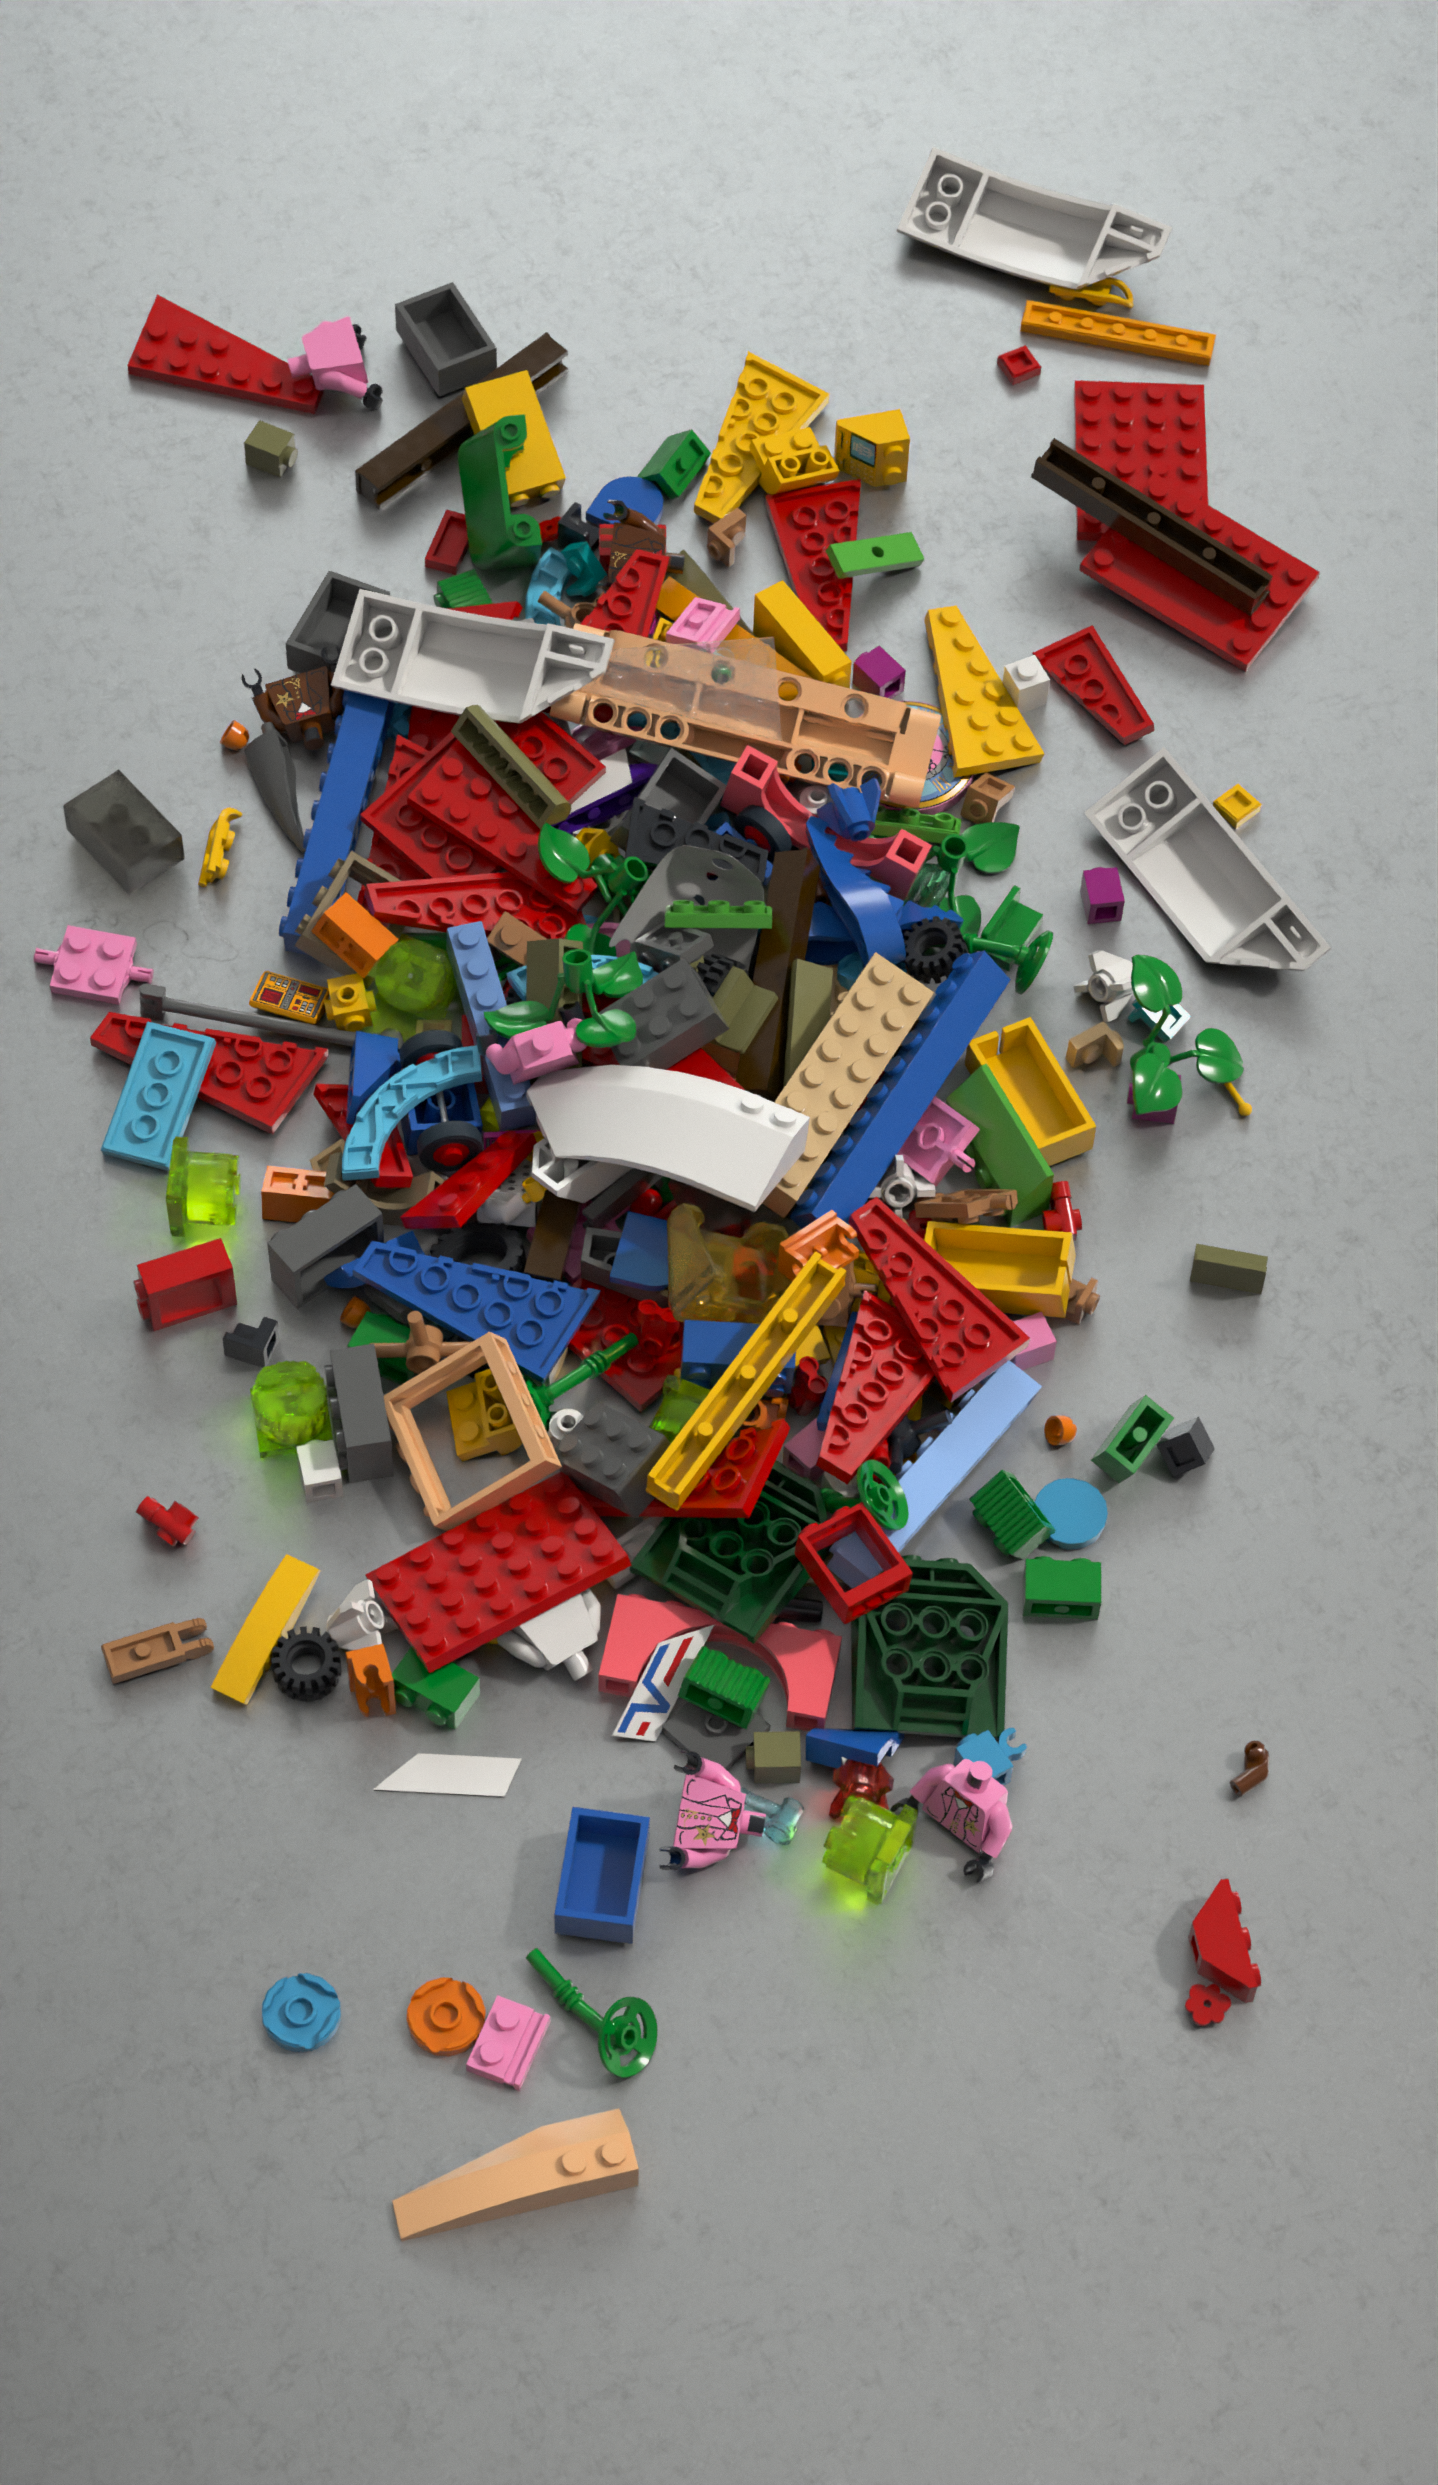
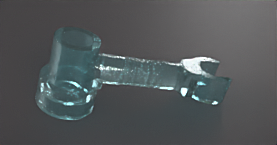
M741 1787V1792L746 1794L744 1805L757 1810V1812L760 1811V1813H764L769 1817L764 1825V1834L778 1844H790L797 1832L796 1824L804 1811L803 1805L789 1797L784 1798L781 1805Z

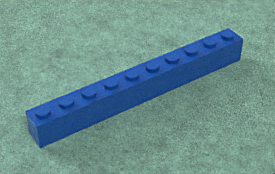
M344 691L342 705L345 711L343 716L338 715L336 719L335 735H337L336 743H330L328 748L327 763L330 764L328 772L323 771L320 777L319 792H322L320 801L314 800L311 811V820L314 821L312 829H306L303 840V849H306L304 858L299 857L296 863L295 878H298L296 887L291 886L288 892L287 907H290L288 916H282L280 921L279 936L284 937L285 951L309 955L294 946L300 937L295 930L305 914L312 917L317 907L311 903L321 886L328 889L332 883L333 878L329 877L328 874L337 859L340 858L345 861L349 853L356 850L363 824L360 814L368 806L395 702ZM348 877L332 905L344 894Z
M985 951L971 954L965 953L954 961L952 972L937 987L935 991L936 996L930 1005L923 1009L919 1015V1022L913 1031L906 1035L901 1043V1049L884 1068V1075L867 1094L868 1099L849 1121V1128L832 1147L833 1152L827 1161L816 1171L814 1181L797 1200V1206L790 1215V1218L801 1229L831 1210L836 1212L837 1217L849 1225L850 1214L865 1204L895 1158V1155H897L1010 982V978Z

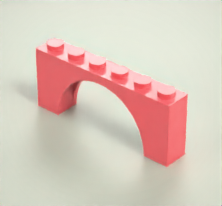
M747 745L730 774L720 806L737 815L749 805H757L766 809L785 827L791 838L792 845L801 850L808 848L811 852L805 831L806 822L810 816L819 817L800 804L786 789L778 774V761ZM828 826L825 830L826 834L837 836L835 847L838 850L854 855L850 862L854 867L870 870L872 872L870 876L890 886L891 889L887 893L888 895L899 898L903 902L914 885L932 847L931 844L903 829L889 838H866L857 842L843 838Z
M617 1594L599 1671V1692L632 1697L659 1642L714 1625L706 1642H723L744 1648L762 1659L775 1673L786 1698L787 1728L808 1732L813 1728H825L841 1652L842 1636L834 1635L832 1632L824 1629L811 1631L797 1628L791 1623L779 1622L777 1624L771 1623L753 1644L745 1636L698 1609L685 1607L680 1602L666 1601L663 1603L648 1600L645 1596L639 1594Z

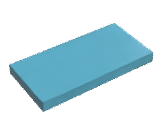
M147 1021L101 1147L104 1155L171 1171L175 1160L174 1150L179 1149L216 1045L214 1038Z

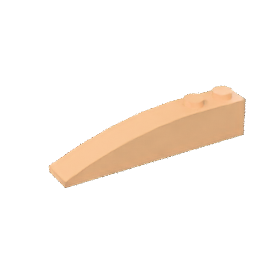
M618 2108L541 2126L393 2200L392 2204L400 2239L405 2241L638 2186L639 2168L629 2130Z

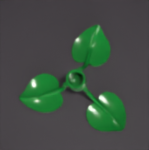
M546 822L540 829L538 852L541 862L548 873L558 881L566 884L574 882L577 876L587 879L609 873L608 886L616 894L592 929L585 924H575L568 929L565 939L583 942V950L590 952L591 955L616 957V947H609L611 938L605 934L598 933L599 929L625 895L630 896L631 905L633 904L645 885L643 881L653 872L647 870L643 861L633 856L626 858L619 866L612 862L606 867L585 871L590 864V857L586 847L573 835L556 829Z
M1004 822L981 823L967 828L961 835L950 834L943 839L940 847L934 846L932 851L928 853L924 863L936 856L939 866L943 870L950 872L948 897H935L928 903L926 908L937 905L945 912H948L950 909L964 919L960 931L962 933L977 934L981 925V909L976 900L970 895L955 897L954 891L958 870L962 868L964 862L972 861L974 867L982 873L998 874L1006 871L1013 863L1016 855L1019 825ZM870 834L868 838L882 839L889 838V836Z
M574 949L566 952L562 957L564 973L557 974L558 983L549 1011L545 1005L537 1001H522L495 1011L484 1012V1019L490 1028L497 1031L499 1035L510 1039L516 1034L547 1025L546 1021L554 1018L565 984L573 993H586L593 1017L582 1020L577 1025L576 1036L578 1040L590 1047L616 1046L635 1038V1021L628 1013L618 1009L609 1010L600 1015L597 1011L592 992L596 995L603 993L610 998L624 997L643 984V974L634 951L593 970L590 952L583 949Z
M1135 955L1131 957V986L1137 1002L1150 1012L1156 1013L1162 1010V1015L1153 1030L1142 1041L1144 1048L1134 1053L1130 1058V1067L1133 1071L1132 1088L1136 1114L1142 1115L1150 1112L1167 1111L1179 1104L1182 1098V1084L1176 1072L1167 1068L1174 1062L1197 1057L1196 1068L1199 1075L1211 1083L1226 1084L1238 1079L1244 1070L1242 1058L1232 1039L1221 1030L1215 1028L1203 1030L1195 1039L1197 1050H1190L1171 1056L1166 1045L1154 1042L1155 1037L1170 1015L1169 1006H1175L1182 1001V986L1177 974L1165 962L1148 955Z

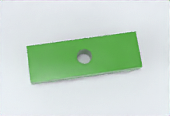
M912 532L830 544L826 550L839 579L920 566L925 560Z
M879 804L875 828L871 834L892 837L903 829L923 841L942 843L943 839L950 834L960 835L962 819L954 818L953 815L943 812L936 813L935 815L921 814L913 808H904L900 811L891 810Z
M690 900L673 901V905L666 906L665 928L772 929V907L765 906V902L756 900L746 901L744 906H729V902L724 900L709 901L708 906L694 905V902Z

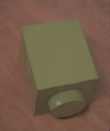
M261 420L258 421L244 442L246 464L280 478L288 467L294 465L298 456V450L295 448L294 433Z
M800 1731L753 1733V1746H746L745 1760L746 1770H753L754 1784L800 1783Z

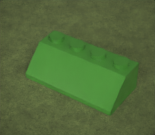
M987 1064L982 1065L946 1098V1104L980 1129L963 1152L975 1160V1176L979 1186L982 1189L1017 1190L1018 1204H1016V1207L1013 1210L1004 1209V1214L998 1215L999 1217L1003 1216L1011 1228L1042 1215V1211L1049 1210L1054 1173Z

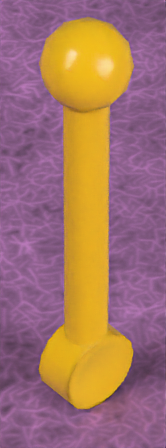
M1231 1082L1224 1084L1238 1104L1239 1114L1249 1116L1252 1112V1106L1243 1101Z

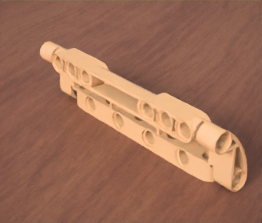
M575 623L573 627L575 630L613 638L615 642L606 673L551 705L550 717L590 726L600 731L668 748H677L733 763L738 762L746 746L749 745L778 761V774L826 788L834 783L841 787L842 790L856 787L862 793L860 788L862 777L866 773L874 772L881 778L880 800L918 809L941 715L907 707V704L893 699L631 633L617 630L609 632ZM653 650L662 652L665 657L663 664L657 668H652L645 663L646 655ZM718 667H725L731 672V678L725 684H717L712 680V672ZM784 684H792L797 688V697L792 701H784L778 695L779 688ZM857 700L861 702L864 707V713L860 717L851 718L846 714L844 708L849 701ZM601 705L611 707L613 710L612 719L606 723L596 721L594 718L596 708ZM637 713L646 717L647 724L643 730L633 731L627 726V721L631 715ZM674 722L679 725L680 734L676 739L667 740L661 735V728L665 723ZM803 755L811 757L815 764L813 770L807 774L798 772L794 765L796 759ZM841 764L846 767L848 776L844 781L835 782L830 779L828 770L832 765Z

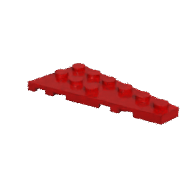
M861 479L766 495L765 505L794 594L843 652H846L853 577L839 579L826 550L830 544L856 541Z
M636 549L615 577L614 583L605 594H602L597 601L596 607L589 616L587 615L581 625L609 632L617 630L648 638L670 557ZM607 705L599 706L594 712V718L600 723L609 722L613 717V710ZM551 706L544 709L542 712L550 714Z
M510 872L366 884L364 890L370 914L379 922L447 933V928L482 921L486 937H488L505 911L546 939H565L568 929L575 924L587 925L582 910L577 916H574Z
M878 1197L873 1198L850 1214L849 1225L856 1231V1238L950 1403L1028 1347L1031 1338Z

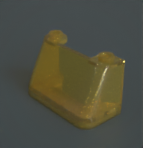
M686 1203L676 1207L667 1219L668 1305L674 1319L679 1322H684V1320L761 1324L793 1282L778 1271L779 1244L789 1238L785 1227L759 1222L752 1225L743 1237L737 1238L699 1229L704 1220V1215L699 1207Z

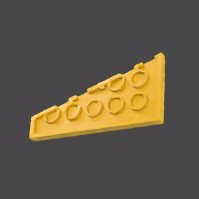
M748 351L734 397L730 401L718 435L716 448L713 449L710 465L696 497L694 513L712 523H716L738 508L757 487L762 474L749 449L751 440L807 428L829 403L830 394Z
M957 605L929 609L924 621L929 648L933 650L935 659L933 669L934 675H938L939 685L937 691L944 728L948 730L950 739L948 750L949 754L953 755L954 765L952 771L954 778L1041 763L1045 753Z

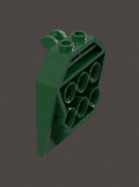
M776 1460L749 1518L664 1517L631 1562L630 1572L649 1580L745 1636L749 1642L754 1644L811 1577L794 1553L798 1535L805 1527L812 1523H818L819 1525L828 1520L821 1488L811 1479L800 1477L789 1471L782 1463ZM830 1545L817 1551L823 1562L830 1554Z
M917 1555L901 1556L913 1572L909 1590L851 1621L852 1731L898 1732L965 1738L970 1734L975 1733L978 1736L989 1730L994 1739L999 1741L1001 1733L1005 1730L1008 1602L971 1564L959 1563L954 1558H941L936 1561L922 1560ZM885 1620L897 1623L900 1631L891 1630ZM923 1623L933 1625L937 1634L926 1631ZM960 1626L970 1628L974 1637L966 1636L961 1631ZM891 1663L897 1666L901 1675L892 1674L887 1669L886 1664ZM923 1666L932 1667L938 1677L934 1678L927 1675ZM961 1669H967L972 1672L975 1680L965 1678L961 1673Z

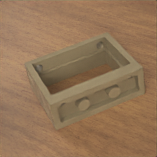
M351 851L345 861L338 858L328 876L333 878V881L328 889L321 886L311 903L317 908L312 917L305 914L295 930L300 937L294 945L343 976L357 972L311 932L323 913L332 905L348 876L365 887L366 884L401 881ZM391 923L387 926V929L397 938L400 937L405 928L403 925ZM393 947L386 953L387 956L363 978L365 989H368L375 980Z

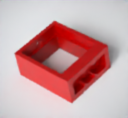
M221 1238L137 1265L139 1279L133 1281L138 1297L136 1302L142 1320L149 1319L153 1331L237 1305L233 1266Z
M863 1502L852 1508L849 1506L840 1508L831 1516V1519L819 1525L818 1523H812L805 1527L798 1535L794 1554L844 1625L909 1590L913 1572L871 1513L866 1509ZM856 1532L884 1572L844 1592L817 1554V1551Z

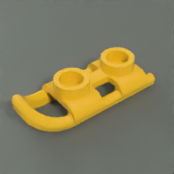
M1108 277L1092 283L1091 287L1085 286L1077 290L1050 285L1049 292L1056 293V296H1060L1063 300L1070 301L1079 297L1087 299V301L1096 306H1103L1109 302L1129 309L1133 308L1131 290L1123 281L1117 278ZM1112 285L1119 287L1127 299L1110 294Z
M231 807L225 808L213 823L208 835L198 882L199 886L206 887L207 882H213L215 878L221 880L224 878L229 860L223 858V850L227 852L230 850L235 836V832L229 830V822L242 816L239 810Z

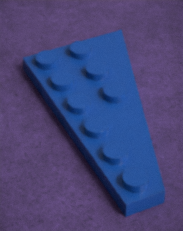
M371 1241L354 1267L353 1276L412 1310L419 1311L426 1318L469 1342L475 1341L488 1332L505 1338L519 1370L542 1384L550 1375L600 1296L601 1290L579 1289L570 1287L565 1282L555 1280L554 1283L533 1279L528 1274L473 1263V1265L455 1262L453 1261L454 1258L440 1256L437 1258L418 1254L413 1249Z

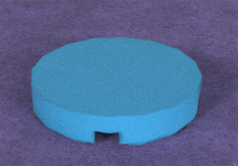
M1075 1478L1057 1479L1045 1485L1036 1496V1505L1056 1530L1054 1534L1045 1540L1048 1543L1051 1541L1059 1545V1548L1066 1550L1083 1549L1096 1542L1101 1536L1108 1516L1106 1501L1099 1490L1088 1482Z
M309 1973L297 1974L298 1976L284 1977L278 1980L267 1991L262 2003V2021L269 2038L279 2047L293 2052H309L324 2046L336 2034L341 2021V2005L334 1987L322 1977Z

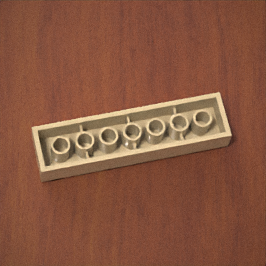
M876 952L774 1101V1103L810 1117L805 1151L762 1202V1204L785 1218L797 1202L935 993Z

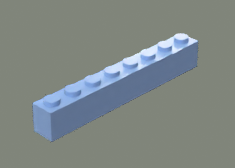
M1010 1360L981 1380L979 1383L983 1387L978 1392L971 1389L958 1405L962 1409L959 1414L955 1416L953 1413H950L952 1424L938 1428L937 1430L941 1434L935 1440L929 1436L916 1452L920 1456L914 1464L908 1460L902 1466L901 1472L895 1475L907 1500L909 1510L908 1521L905 1527L898 1531H889L882 1526L880 1527L898 1553L1030 1405L1042 1386ZM893 1502V1514H892V1516H891L892 1519L895 1518V1506H894V1502ZM853 1532L849 1537L846 1536L836 1541L829 1550L834 1555L827 1568L852 1589L883 1571L856 1532Z

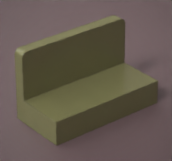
M733 966L713 997L729 1030L710 1041V1043L739 1054L745 1053L777 1002L778 996L776 993L754 985L744 970Z
M1196 1243L1190 1281L1261 1294L1267 1271L1268 1256Z

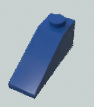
M356 1031L349 1060L346 1124L353 1125L356 1122L358 1112L371 1095L394 1074L401 1071L398 1038Z

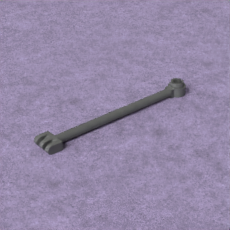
M143 984L139 988L140 1014L146 1018L163 1021L165 1012H172L353 1046L356 1032L166 997V987ZM388 1028L377 1034L398 1038V1053H400L404 1040L399 1031Z

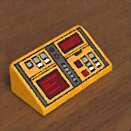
M265 971L261 975L249 1000V1005L314 1025L326 1013L324 1000L329 999V989Z

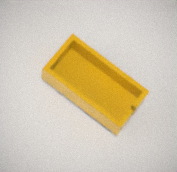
M1031 1017L1002 1028L1000 1054L998 1055L999 1035L996 1030L970 1041L966 1048L964 1064L968 1072L972 1075L980 1066L985 1064L989 1066L1049 1166L1093 1149L1096 1124Z
M928 1221L924 1241L1003 1313L1033 1315L1042 1312L1047 1317L1065 1318L1070 1293L1069 1283L1071 1284L1076 1258L1072 1233Z

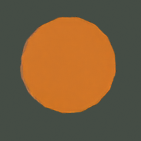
M441 1977L427 1981L414 1992L408 2005L406 2021L411 2038L421 2049L433 2055L450 2057L464 2053L475 2045L485 2023L486 2010L481 1995L472 1985L464 1981L453 1980V1978Z

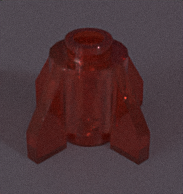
M849 1760L835 1769L832 1782L840 1790L830 1805L829 1816L834 1820L848 1813L849 1809L859 1814L871 1812L870 1816L882 1827L888 1825L890 1810L886 1793L893 1790L894 1778L884 1764L880 1762L878 1766Z

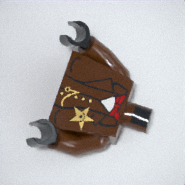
M620 500L607 501V503H611L614 506L615 512L614 514L603 513V517L606 520H618L619 522H614L608 581L596 585L595 588H601L606 593L614 583L617 574L636 549L670 557L666 573L683 574L685 554L665 552L667 537L662 535L660 527L644 514L626 507L625 503Z
M336 645L338 656L333 661L328 658L327 648L324 647L322 649L321 657L324 662L330 664V671L327 666L265 684L266 690L264 691L261 688L262 676L259 670L254 668L258 676V681L254 685L248 684L242 674V683L247 689L252 690L253 696L251 698L261 720L264 723L272 722L279 734L287 733L290 741L293 743L304 741L305 748L308 750L322 748L325 744L323 734L335 731L337 716L342 715L344 710L342 702L345 690L331 686L342 648Z

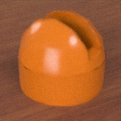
M233 720L225 730L220 743L229 749L241 750L249 740L248 730L242 724Z
M355 1296L344 1308L340 1321L351 1328L357 1329L366 1312H371L370 1307Z
M1064 1415L1050 1416L1045 1423V1437L1051 1445H1065L1076 1437L1077 1427L1073 1424L1070 1417Z

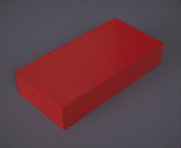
M446 509L425 556V567L457 575L469 547L465 514Z

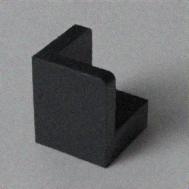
M574 502L558 521V548L563 550L569 544L587 542L594 552L599 546V529L581 520V504Z
M263 1317L258 1328L238 1323L233 1334L229 1332L224 1334L222 1339L224 1355L266 1369L279 1341L278 1321Z
M1199 1417L1167 1429L1157 1443V1447L1173 1477L1205 1465L1215 1450Z

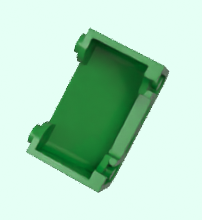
M525 414L511 415L499 419L463 442L458 451V465L469 552L472 563L481 570L489 571L536 566L539 562L542 542L538 522L528 514L511 515L505 471H509L512 457L517 453H524V442L527 438Z

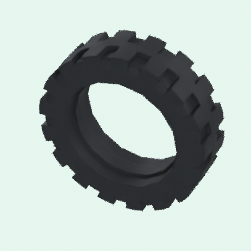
M477 1222L467 1223L468 1226L453 1228L451 1233L448 1235L444 1233L438 1238L439 1242L431 1246V1255H428L437 1258L440 1256L454 1258L453 1261L458 1262L464 1257L475 1253L493 1252L504 1256V1259L495 1266L496 1268L523 1274L527 1262L522 1238L520 1239L519 1233L514 1229L510 1230L508 1225L502 1223L495 1225L493 1223L478 1224Z

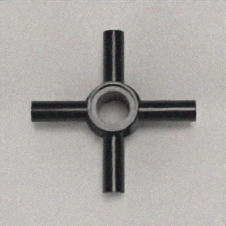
M944 1410L916 1421L908 1419V1413L886 1438L889 1451L888 1456L891 1461L888 1469L893 1474L900 1473L903 1459L910 1457L920 1448L921 1440L918 1435L952 1424L949 1411Z

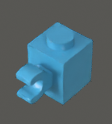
M1015 1728L1004 1730L999 1737V1743H997L989 1730L978 1736L973 1733L963 1738L957 1744L953 1764L957 1766L963 1759H969L973 1763L976 1761L985 1762L992 1768V1777L1005 1786L1011 1782L1013 1765L1010 1761L1023 1758L1026 1754L1027 1746L1024 1743L1019 1747L1012 1748L1007 1744L1008 1741L1015 1738Z

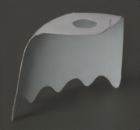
M687 845L677 847L661 860L614 932L609 947L615 946L622 940H629L630 953L634 951L638 960L639 953L635 940L665 920L666 906L673 905V901L690 900L694 902V905H700L693 898L695 895H700L705 900L704 906H708V902L713 900L728 901L729 906H744V902L752 900L764 902L762 883L743 864L728 854ZM712 859L725 860L733 866V869L720 868L712 862ZM707 872L717 875L718 879L715 881L707 879ZM693 928L711 935L714 947L702 954L703 957H711V954L714 953L741 962L746 966L745 970H749L759 928Z

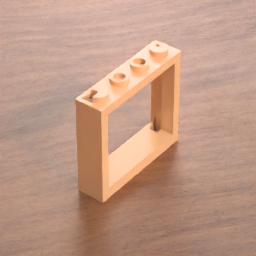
M492 1332L486 1333L383 1396L389 1428L394 1431L398 1440L396 1444L397 1451L400 1457L408 1463L412 1473L410 1475V1482L416 1492L422 1496L426 1506L423 1509L424 1515L430 1517L434 1527L445 1531L453 1529L482 1512L496 1507L562 1467L507 1340ZM488 1363L530 1461L452 1507L410 1409Z

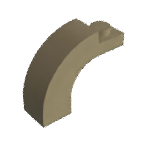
M338 1152L329 1157L324 1187L336 1194L341 1190L346 1191L356 1184L382 1212L383 1224L404 1227L400 1216L445 1180L430 1171L413 1177L410 1188L375 1187L370 1179L343 1181V1153Z

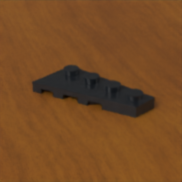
M634 796L625 859L631 856L637 857L643 861L647 869L655 870L661 860L677 847L687 845L705 848L734 857L761 881L763 886L768 850L728 834L722 836L712 832L704 824L696 821L694 824L675 817L676 813L664 808L658 810L646 805L645 800ZM712 859V862L720 868L733 869V866L725 860ZM707 872V879H718L717 875Z

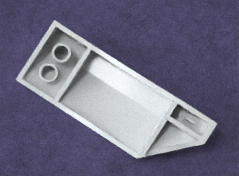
M933 147L897 228V232L974 263L1017 277L1075 290L1160 258L1172 230L1171 226L1117 204L1108 205L1032 185L992 171L936 147Z
M359 589L331 686L400 704L461 716L466 707L480 705L494 721L522 723L604 675L615 640L550 623L544 625L487 617Z
M1165 747L1084 812L1206 963L1305 971L1332 949Z
M603 1065L558 1070L540 1076L526 1093L530 1106L534 1107L537 1114L536 1121L542 1135L550 1144V1154L554 1163L558 1158H570L636 1168L689 1184L753 1212L758 1209L805 1151L810 1117L790 1108L718 1081L677 1071L641 1066Z

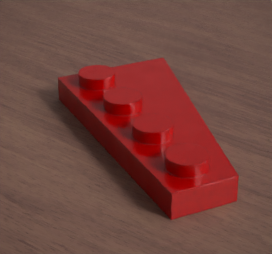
M1093 625L1033 652V655L1037 657L1044 671L1124 745L1155 731L1153 721Z
M316 1084L313 1093L314 1097L343 1140L346 1141L353 1127L352 1124H346L348 1085ZM397 1125L385 1143L381 1155L379 1178H370L375 1187H411L413 1174Z
M509 1131L500 1135L494 1143L400 1216L405 1229L461 1228L534 1149L537 1141L533 1132L516 1133L515 1131Z

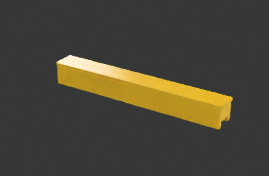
M814 1252L649 1472L645 1491L675 1511H678L845 1286L847 1271L841 1267L836 1269L821 1259L822 1255L818 1252Z

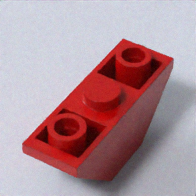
M1228 1878L1221 1879L1193 1920L1188 1940L1197 1974L1218 1985L1244 2003L1253 2002L1257 1987L1261 1986L1260 1970L1257 1963L1251 1964L1248 1953L1251 1950L1249 1930L1247 1927H1241L1238 1916L1242 1913L1239 1894L1237 1891L1232 1892Z

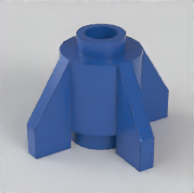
M875 778L860 785L862 793L856 787L842 790L841 787L834 783L828 785L834 803L829 802L816 809L819 818L828 822V827L845 839L857 842L868 838L875 828L881 796V789L878 780Z

